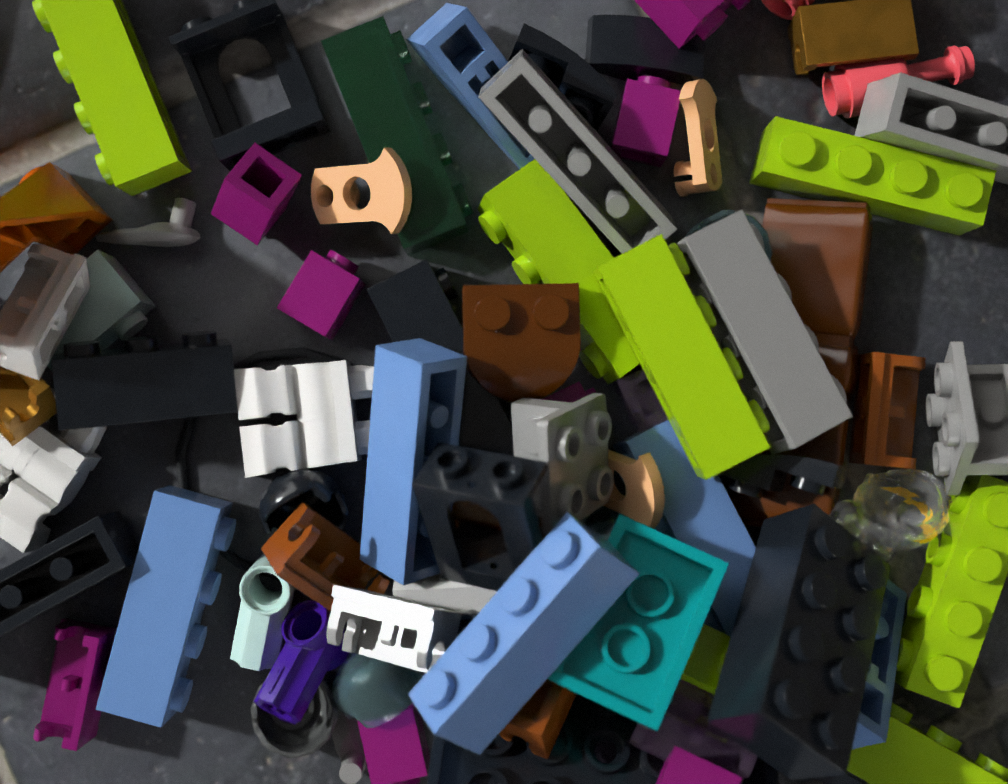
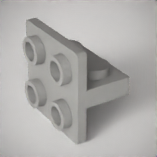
M963 341L950 342L944 363H936L935 394H927L926 420L928 427L937 428L938 442H934L932 452L934 473L936 476H944L946 495H959L966 475H1008V364L967 365Z
M592 393L574 403L533 398H521L512 402L514 456L547 462L548 466L543 479L533 495L537 516L541 517L543 535H547L566 512L578 520H582L607 504L613 490L614 477L612 470L608 467V440L611 434L612 423L610 415L606 410V395Z

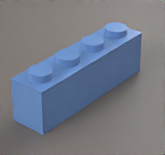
M421 338L379 344L375 348L360 560L402 585L440 574L412 483L438 442L456 446L459 444L467 356Z
M665 417L614 444L613 447L616 453L634 460L650 452L659 469L664 486L665 504L662 518L654 530L729 563L704 624L731 637L756 547L718 474L707 480L697 477L668 418Z
M171 485L154 490L95 710L160 728L176 712L182 713L184 711L193 686V680L186 678L191 658L197 659L199 657L207 635V626L200 625L205 604H213L221 583L222 574L215 571L220 550L225 552L228 550L236 527V519L229 518L233 502Z
M566 512L408 693L409 697L434 735L480 755L639 573L604 537Z

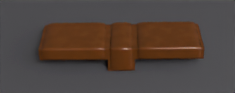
M767 198L761 232L764 240V251L776 273L780 274L789 285L792 295L791 301L803 324L807 325L814 332L819 344L818 352L827 369L843 386L846 393V401H852V395L856 391L860 375V357L858 347L854 345V338L858 334L862 319L873 231L871 207L864 202ZM848 419L797 448L776 454L801 456L843 465ZM768 448L757 455L771 454ZM788 473L782 492L764 490L762 499L729 488L728 495L744 525L762 528L764 519L811 504L817 505L831 518L836 520L840 488L826 486L823 495L811 493L789 485L792 474Z

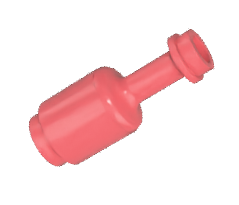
M954 45L945 49L943 57L913 64H906L903 58L836 65L833 71L825 72L822 78V93L825 106L831 116L842 114L846 119L860 116L868 83L900 72L929 82L948 79L952 85L961 84L964 80L971 79L974 75L975 61L972 51L968 46L957 47Z

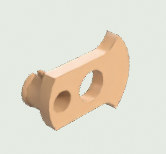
M707 80L689 81L683 85L679 100L685 113L690 161H677L674 166V177L692 175V180L674 182L677 193L681 197L688 196L689 194L716 191L723 182L715 117L716 95Z
M383 148L381 155L372 163L315 168L311 183V200L320 225L375 221L382 223L389 230L390 234H399L410 213L412 187L407 168L400 156L392 148ZM359 177L367 182L371 192L370 201L364 209L357 207L360 201V192L355 180Z
M608 449V467L612 470L613 475L615 470L623 478L626 496L618 491L614 483L609 502L604 506L654 529L659 524L663 515L665 494L662 477L652 455L649 452L634 460Z

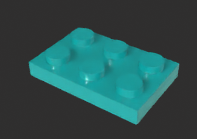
M619 514L607 541L636 569L639 575L547 680L654 731H658L729 563Z

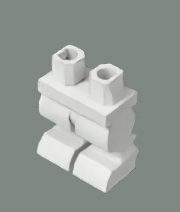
M340 360L279 365L276 370L268 371L262 368L234 369L238 418L240 421L270 418L271 413L297 415V421H286L283 425L258 424L240 427L245 478L274 473L277 469L281 468L295 471L362 460L361 455L368 454L370 420H357L355 400L372 398L374 366H351V362Z
M51 388V391H52L53 396H54V398H55V391H54V389ZM49 418L14 446L0 434V487L3 484L9 483L6 495L2 496L0 494V538L22 553L35 551L46 544L51 529L42 522L47 516L59 513L76 497L89 471H93L102 458L94 451L98 447L107 426L59 431V427L51 423Z

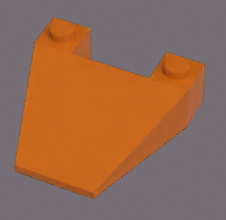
M48 162L43 167H37L28 172L18 185L0 197V272L32 242H37L74 256L113 219L68 172L51 162Z

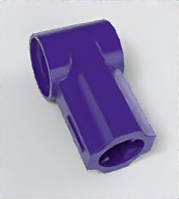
M314 600L298 603L285 616L281 629L286 643L254 700V703L262 710L276 716L280 720L295 725L303 718L325 673L340 666L350 654L349 652L342 651L343 638L339 646L327 643L326 633L331 612Z

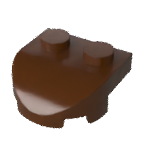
M579 283L462 285L463 355L467 356L466 366L469 373L484 390L492 396L507 402H514L521 398L541 399L557 390L569 378L576 366L580 353Z

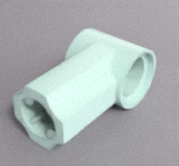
M262 554L253 563L240 582L239 595L241 597V604L230 659L236 661L240 667L256 671L272 669L284 646L285 640L282 636L281 626L285 616L291 610L296 590L295 587L277 576L265 554ZM271 573L275 575L282 584V591L277 592L266 589L259 579V574Z

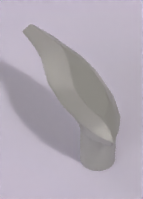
M175 198L169 223L156 222L139 228L112 230L95 235L96 240L113 244L176 247L192 244L201 238L199 232L191 228L196 203L185 198Z
M345 674L334 677L332 693L338 705V718L332 738L341 761L340 779L346 784H355L363 777L366 759L357 722L359 714L351 702Z

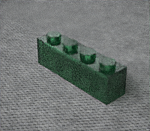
M382 16L321 40L369 163L378 159L383 148H392L400 156L407 168L412 187V203L407 221L398 234L407 256L467 233L468 229L464 218L472 215L473 210L462 183L455 186L450 184L444 166L452 164L453 161L442 133L430 134L424 116L433 111L421 81L410 84L403 65L412 62L401 31L398 30L390 34L385 19Z

